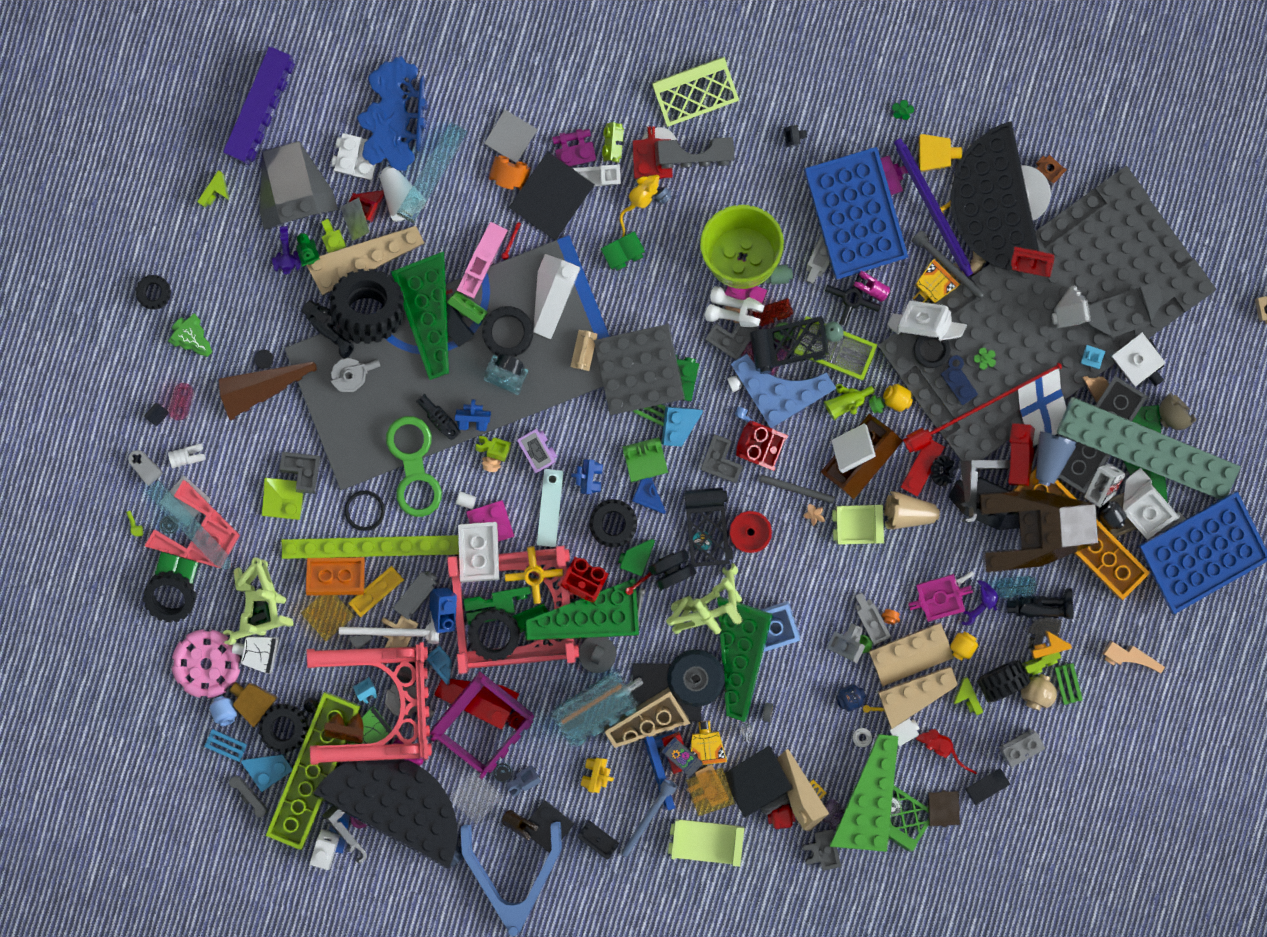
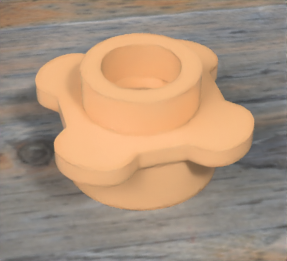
M490 457L482 458L484 470L497 472L501 468L500 460Z

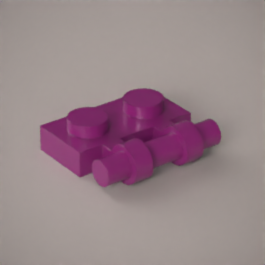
M577 129L573 133L565 134L564 132L559 133V136L552 137L554 144H562L561 149L555 150L556 157L568 166H577L597 161L593 142L585 143L584 141L585 137L591 136L590 129ZM578 139L579 145L568 147L567 141Z

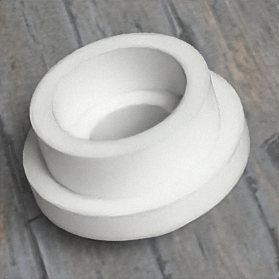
M859 728L853 734V741L859 747H866L871 743L872 735L866 728ZM860 734H865L866 739L864 741L859 740Z

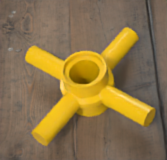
M530 546L527 547L529 566L524 572L505 574V581L525 580L527 584L532 586L533 603L539 604L541 603L539 584L542 583L544 578L563 576V569L543 570L537 565L535 547ZM537 572L539 577L533 579L529 576V573Z

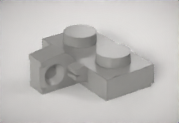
M851 623L844 635L834 631L827 649L858 663L865 648V645L859 643L863 628Z

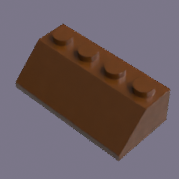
M870 413L860 425L866 424L868 426L876 457L842 473L839 470L837 459L834 455L821 470L825 477L852 499L859 495L903 442L893 430Z

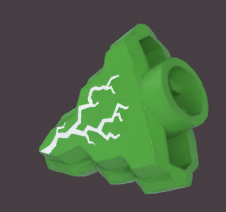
M195 313L186 320L181 317L172 326L171 329L174 333L168 341L175 347L181 346L185 350L192 349L197 354L206 357L212 353L210 343L204 338V329L200 326L201 320Z

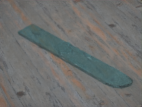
M158 480L146 493L211 562L222 569H231L232 563L226 551Z

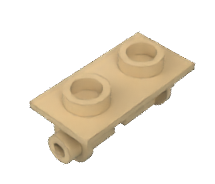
M586 330L578 331L570 367L586 371L590 370L595 348L594 340L597 339V333Z

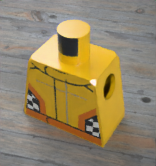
M933 259L915 284L920 291L913 297V300L925 303L929 299L934 304L960 284Z
M710 721L698 722L699 733L692 734L691 752L703 762L702 765L727 762L719 731L711 732Z

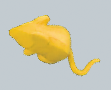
M659 175L641 177L637 180L639 185L629 194L631 205L620 214L619 221L623 231L622 237L625 236L623 215L635 207L646 208L651 203V197L658 193Z

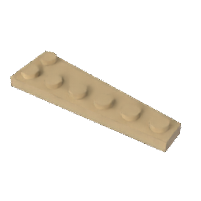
M414 226L319 256L320 260L306 266L323 296L333 291L335 283H339V279L342 276L347 277V273L352 271L354 273L358 272V269H364V271L376 269L425 243L417 227Z

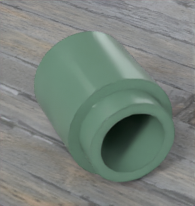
M788 264L778 265L772 275L766 280V284H789V280L793 279L792 268H788Z

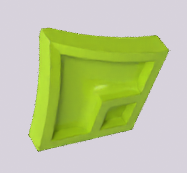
M265 478L262 516L301 520L303 493L296 492L297 481Z

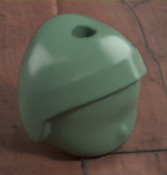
M830 321L825 325L826 337L829 341L836 342L843 338V328L838 322Z

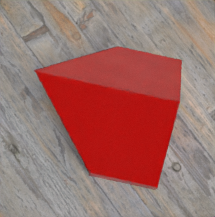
M384 191L353 193L349 202L359 198L366 221L372 223L385 197Z

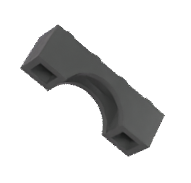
M733 137L710 140L708 148L701 154L686 152L681 148L677 140H661L654 143L656 166H661L662 169L673 168V165H680V168L692 167V164H699V167H709L711 163H718V166H728L729 162L735 160Z

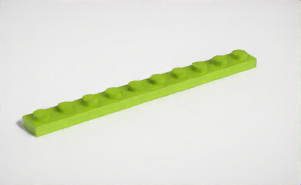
M459 535L282 540V559L459 554Z

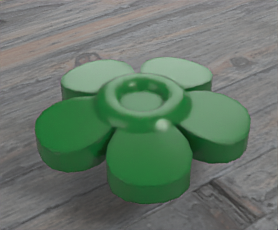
M901 100L900 104L894 103L892 105L894 110L893 116L896 119H899L902 115L903 120H908L910 114L914 112V107L908 105L907 100Z

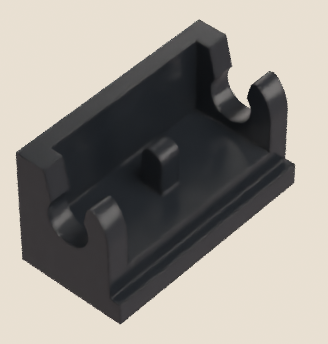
M588 820L577 835L580 840L606 860L611 857L619 845L618 841L590 820Z

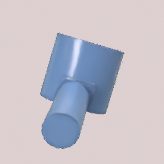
M737 407L736 417L747 422L753 421L746 416L747 409Z

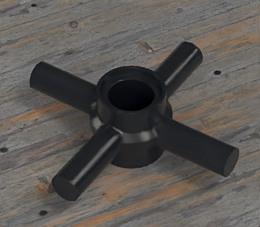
M858 273L855 282L863 283L864 279ZM828 284L825 288V292L842 298L845 305L839 321L840 325L846 326L852 309L860 305L876 312L880 309V304L864 299L860 289L854 285L853 288H849L846 291ZM855 293L858 301L850 303L847 299L848 294Z

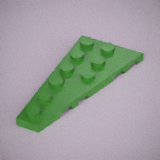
M877 735L858 783L855 785L844 810L843 817L836 828V833L829 844L830 847L887 852L898 736Z

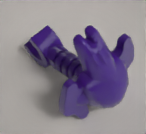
M280 226V241H282L283 255L278 252L276 257L272 258L275 272H278L280 268L283 274L288 275L295 267L296 270L300 269L301 261L296 251L293 252V255L289 253L288 227Z
M977 580L980 584L982 603L971 612H963V614L969 616V621H962L961 624L970 626L974 624L975 618L986 608L997 610V592L982 580Z

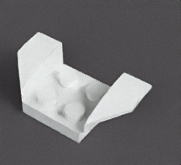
M909 301L903 315L893 313L887 326L897 334L904 332L931 337L939 336V340H947L961 337L967 324L952 322L951 311L947 306Z
M1141 467L1126 479L1123 510L1126 512L1129 520L1147 540L1185 520V517L1180 512L1176 513L1152 486V480Z

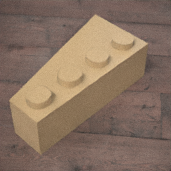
M948 666L878 691L890 728L893 729L958 686L952 667Z
M668 687L604 726V732L614 748L638 741V739L650 737L666 730L669 731L682 725H688L690 721Z

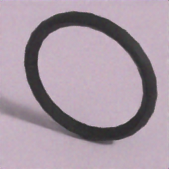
M366 490L359 491L347 500L345 517L353 528L361 531H370L379 526L383 521L385 506L382 499L376 493ZM359 495H371L377 499L381 506L380 518L372 526L361 527L350 519L349 505Z

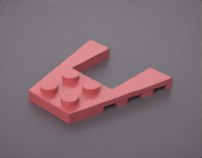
M183 480L174 497L206 515L204 521L188 548L155 529L146 542L145 547L221 568L240 534L186 480Z

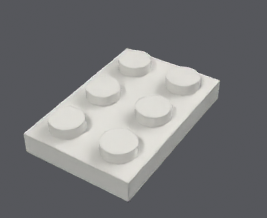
M497 522L458 525L461 583L499 580Z

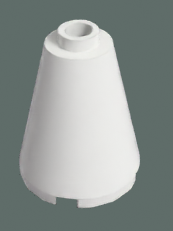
M388 166L381 171L380 181L390 217L393 221L405 220L404 216L409 214L412 217L425 207V199L399 170Z

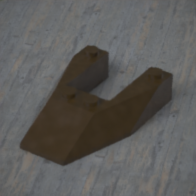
M1037 489L978 494L979 513L1018 512L1021 548L982 551L983 569L985 572L1041 567L1098 543L1095 504Z

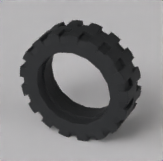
M513 306L499 307L486 317L482 327V336L486 346L494 354L516 357L524 353L530 346L533 339V325L527 314L519 308ZM504 316L517 318L524 328V336L521 342L512 348L499 346L492 336L494 323Z
M164 571L159 572L158 575L152 576L143 592L145 608L150 611V615L156 616L160 621L166 620V622L171 623V621L178 622L181 618L185 619L191 613L196 601L194 585L190 584V580L187 577L184 578L178 572L177 574L173 573V571H168L167 573ZM159 586H174L184 595L185 603L178 608L165 607L156 600L154 591Z
M496 608L485 609L478 613L472 620L468 631V640L472 650H475L478 656L481 655L486 660L498 661V659L507 658L508 655L514 652L520 639V627L517 620L512 617L511 613H507L501 608L500 610ZM496 619L505 623L510 630L509 642L500 649H491L483 645L478 636L479 627L483 622Z

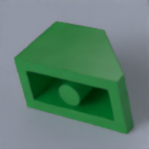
M648 540L628 549L626 553L622 552L618 561L621 564L620 568L642 576L655 540Z

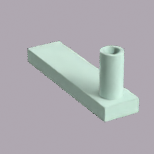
M544 469L537 545L556 547L564 471Z

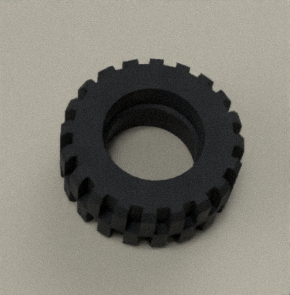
M358 269V272H349L347 277L342 276L339 279V283H335L330 295V316L333 325L336 326V330L340 334L344 333L345 338L348 340L352 338L357 343L363 341L365 344H371L372 341L376 343L381 342L382 338L388 339L391 337V332L395 333L399 329L404 315V296L400 285L397 282L394 283L393 277L390 275L386 276V273L382 271L375 272V269H369V271ZM370 298L379 301L384 307L376 313L361 314L354 311L350 305L357 300Z

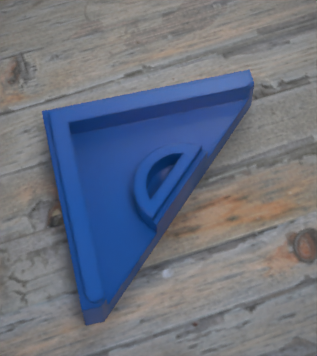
M652 478L640 480L632 501L665 514L666 511Z

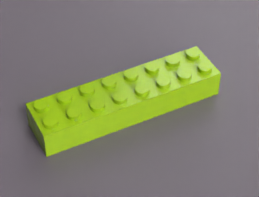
M327 691L323 693L266 836L299 850L304 848L323 801L315 797L313 793L324 778L336 769L338 762L318 763V765H311L310 746L346 745V740L324 736L325 723L335 714L339 713L343 718L344 726H347L350 719L359 713L361 705Z

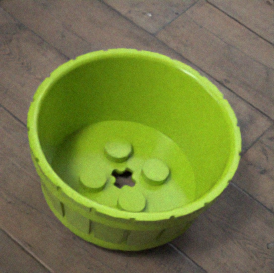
M734 205L720 210L709 219L701 234L700 248L707 267L720 282L729 287L747 289L760 285L772 275L782 257L784 237L778 222L768 212L755 206ZM742 252L748 255L745 262L737 259L739 253Z

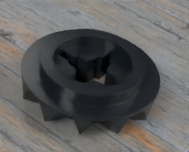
M938 456L931 465V478L938 486H946L952 483V478L955 477L953 472L956 468L953 467L954 461L950 460L949 456Z

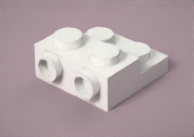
M342 133V137H338L336 142V148H339L338 155H334L331 166L335 167L334 171L373 181L376 164L371 165L362 155L364 142L367 139Z

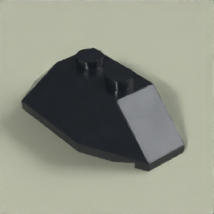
M978 477L976 520L997 530L1018 529V512L979 513L978 494L1007 492L1010 490L982 477ZM956 480L948 497L962 514L969 517L968 506L963 507L961 505L965 502L963 481Z

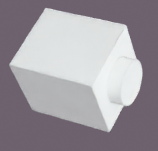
M908 718L893 729L889 728V731L892 735L898 736V746L900 747L919 735L917 730L920 728L914 719L910 720Z

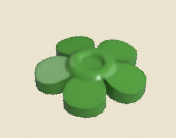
M986 348L979 349V355H975L974 361L980 363V369L985 370L987 366H995L996 361L993 358L996 354L993 350L987 353Z

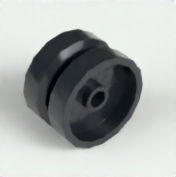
M686 549L675 554L673 552L648 566L652 576H657L661 573L665 574V576L657 579L655 582L659 591L697 573L693 564L680 566V564L689 559Z

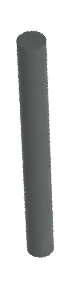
M761 475L759 481L833 504L835 496L765 475Z

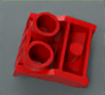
M750 420L743 428L736 447V456L775 471L776 461L784 441L789 435Z
M575 556L560 586L584 600L595 603L609 573L605 572L601 567H592L585 559Z

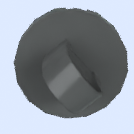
M607 637L587 638L580 645L579 649L580 663L586 670L593 673H603L609 670L615 663L617 656L616 647Z

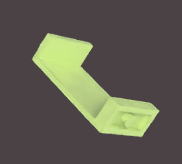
M675 819V824L671 823L670 835H673V843L669 842L668 854H671V859L680 858L726 863L740 867L744 826Z

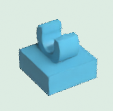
M1086 345L1080 364L1099 370L1105 351Z
M370 677L353 686L359 701L363 700L367 704L369 703L367 697L373 695L375 699L377 698V691Z

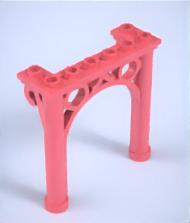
M420 642L415 647L318 651L307 649V668L374 666L383 670L391 677L400 697L399 718L394 729L387 737L371 744L310 746L311 765H318V763L418 758L426 761L428 756L432 755L431 744H428V739H426V737H430V726L426 725V718L429 717V706H425V698H428V687H424V679H428L427 667L424 668V660L428 658V648L424 647V642ZM409 662H415V668ZM381 663L400 664L396 667L395 671L392 672L388 667ZM400 668H410L412 679L409 683H402L397 678ZM416 681V699L410 697L407 690L403 691L402 687H410ZM405 699H406V701L410 702V703L406 706V708H405ZM417 706V724L409 718L403 720L404 715L408 716L409 710ZM406 722L411 723L414 728V735L411 739H404L399 732L402 724ZM394 735H396L401 742H403V744L385 743L391 740L394 737ZM418 737V743H412Z

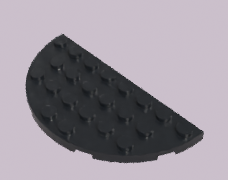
M1010 121L992 128L967 149L955 170L950 194L954 222L967 245L988 263L1013 271L1011 262L1014 247L1039 251L1013 123Z
M404 759L348 761L327 775L313 793L315 797L448 869L450 867L457 845L455 812L447 793L440 783L419 765Z

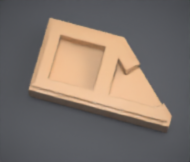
M1084 376L1083 380L1093 399L1098 402L1109 385L1104 377L1089 378Z

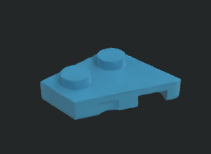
M666 406L661 444L682 447L702 415L703 410Z
M283 754L241 761L261 792L292 772L293 769Z

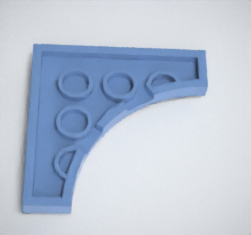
M747 353L731 362L732 367L770 428H773L836 389L827 372L808 379L789 380L775 377L771 374H760V371H756L755 362Z

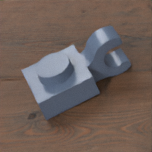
M531 765L515 774L517 779L508 782L506 787L514 797L521 792V789L527 791L541 783V780L535 768Z

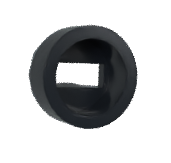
M313 697L306 699L303 705L305 711L308 713L316 712L319 706L318 700ZM308 701L315 707L314 710L307 704Z

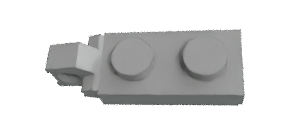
M822 233L806 268V271L810 272L806 282L812 285L817 276L822 277L830 262Z
M862 592L856 594L855 598L859 605L855 606L856 612L873 645L875 646L890 638L891 635L875 604L871 599L866 601Z

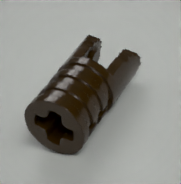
M508 810L503 815L501 821L502 825L507 826L528 841L531 836L523 831L526 826L534 831L538 828L537 825L518 815L513 810Z

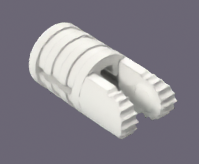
M197 444L168 452L172 469L204 461L206 459L204 454L190 456V454L201 451L203 445Z

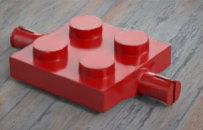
M655 126L647 127L648 138L632 141L634 179L652 175H659V180L662 178H672V168L662 169L661 166H656L654 143L657 141L671 139L655 138Z

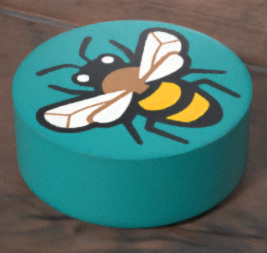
M697 532L693 537V541L700 545L706 536L701 532ZM707 539L701 548L704 550L708 549L712 541Z

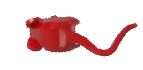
M931 729L916 737V740L924 743L926 748L933 749L935 753L944 758H947L952 753L958 765L977 774L976 771L966 767L959 761L951 739L939 734L936 729Z

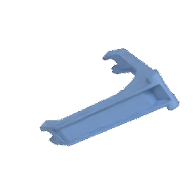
M553 822L551 824L552 850L527 899L519 903L507 902L501 898L472 850L471 825L461 826L462 855L507 928L509 935L514 937L522 930L561 852V823Z

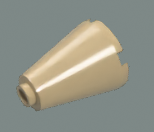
M891 491L892 495L887 496L884 516H888V521H885L887 529L893 530L934 524L939 519L940 511L935 504L896 491Z

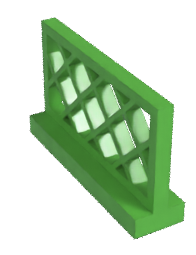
M893 786V791L896 793V801L899 803L900 813L891 814V817L900 815L903 826L894 827L890 819L888 838L908 852H913L929 825L928 818L925 822L919 823L916 811L924 810L928 813V807L896 786ZM909 800L913 810L903 812L900 801ZM913 812L916 823L905 825L903 814ZM907 827H917L918 834L915 839L908 836Z

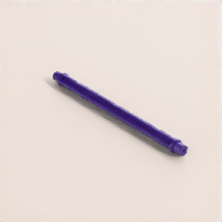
M901 138L894 141L897 153L960 270L963 271L966 277L972 275L971 265L907 145L903 143Z

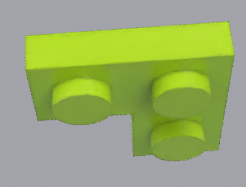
M1057 652L1022 663L1026 673L1036 675L1043 671L1042 668L1046 667L1045 664L1048 667L1058 663L1057 659H1060L1061 655Z

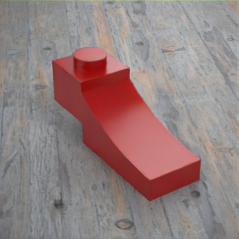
M1012 423L1010 436L1011 462L1008 482L1010 485L1029 486L1034 448L1032 446L1035 428L1032 425Z
M930 440L931 444L920 450L900 488L918 497L931 473L933 461L941 455L945 448L934 440Z

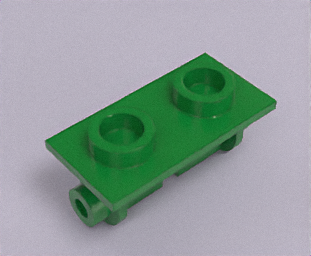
M300 233L297 236L299 245L296 248L303 267L315 263L317 260H320L314 239L309 240L307 234Z
M543 603L512 617L517 620L521 633L525 631L524 621L547 613L548 610Z

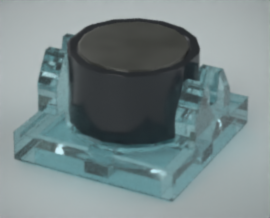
M500 354L497 357L493 355L486 368L484 381L519 395L529 370L525 369V365L512 356Z

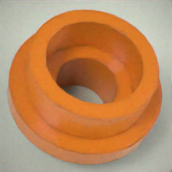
M885 609V612L881 615L887 624L895 625V623L900 622V614L894 610Z

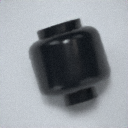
M1107 501L1099 508L1098 518L1107 529L1118 530L1125 525L1127 514L1118 502Z

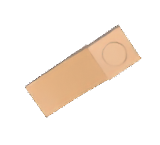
M1110 641L1102 653L1106 656L1104 660L1113 666L1115 663L1121 665L1122 662H1132L1147 666L1158 673H1162L1165 669L1163 665L1132 645L1126 651Z

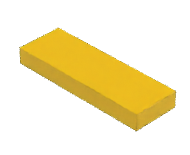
M390 566L364 589V595H357L348 604L361 618L402 583L404 579L393 566Z

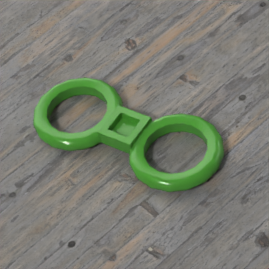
M404 416L396 419L389 426L386 433L388 449L396 458L403 460L406 477L398 485L396 499L400 508L405 513L414 517H424L432 514L442 500V490L439 482L433 476L425 473L422 459L430 448L432 434L423 420L414 416ZM413 424L422 431L424 442L418 451L404 453L395 446L394 434L400 426ZM416 480L428 482L434 490L432 503L423 509H415L409 506L404 498L406 486Z

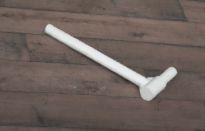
M432 615L431 623L426 626V629L339 627V635L425 637L430 644L439 643V633L435 630Z

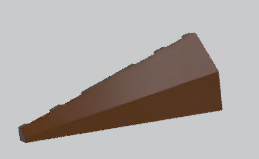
M308 362L218 379L220 397L229 420L236 419L237 415L242 412H248L257 403H263L287 388V385L301 380L302 376L307 373L316 371V364Z

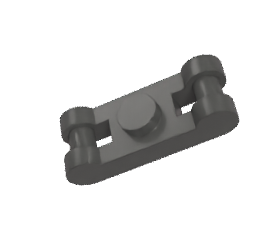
M238 775L232 777L229 785L232 788H237L242 793L240 796L246 804L250 803L255 808V816L260 818L266 815L268 808L243 778Z

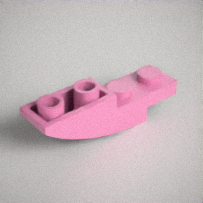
M490 222L466 268L457 291L473 299L475 298L505 238L507 229Z

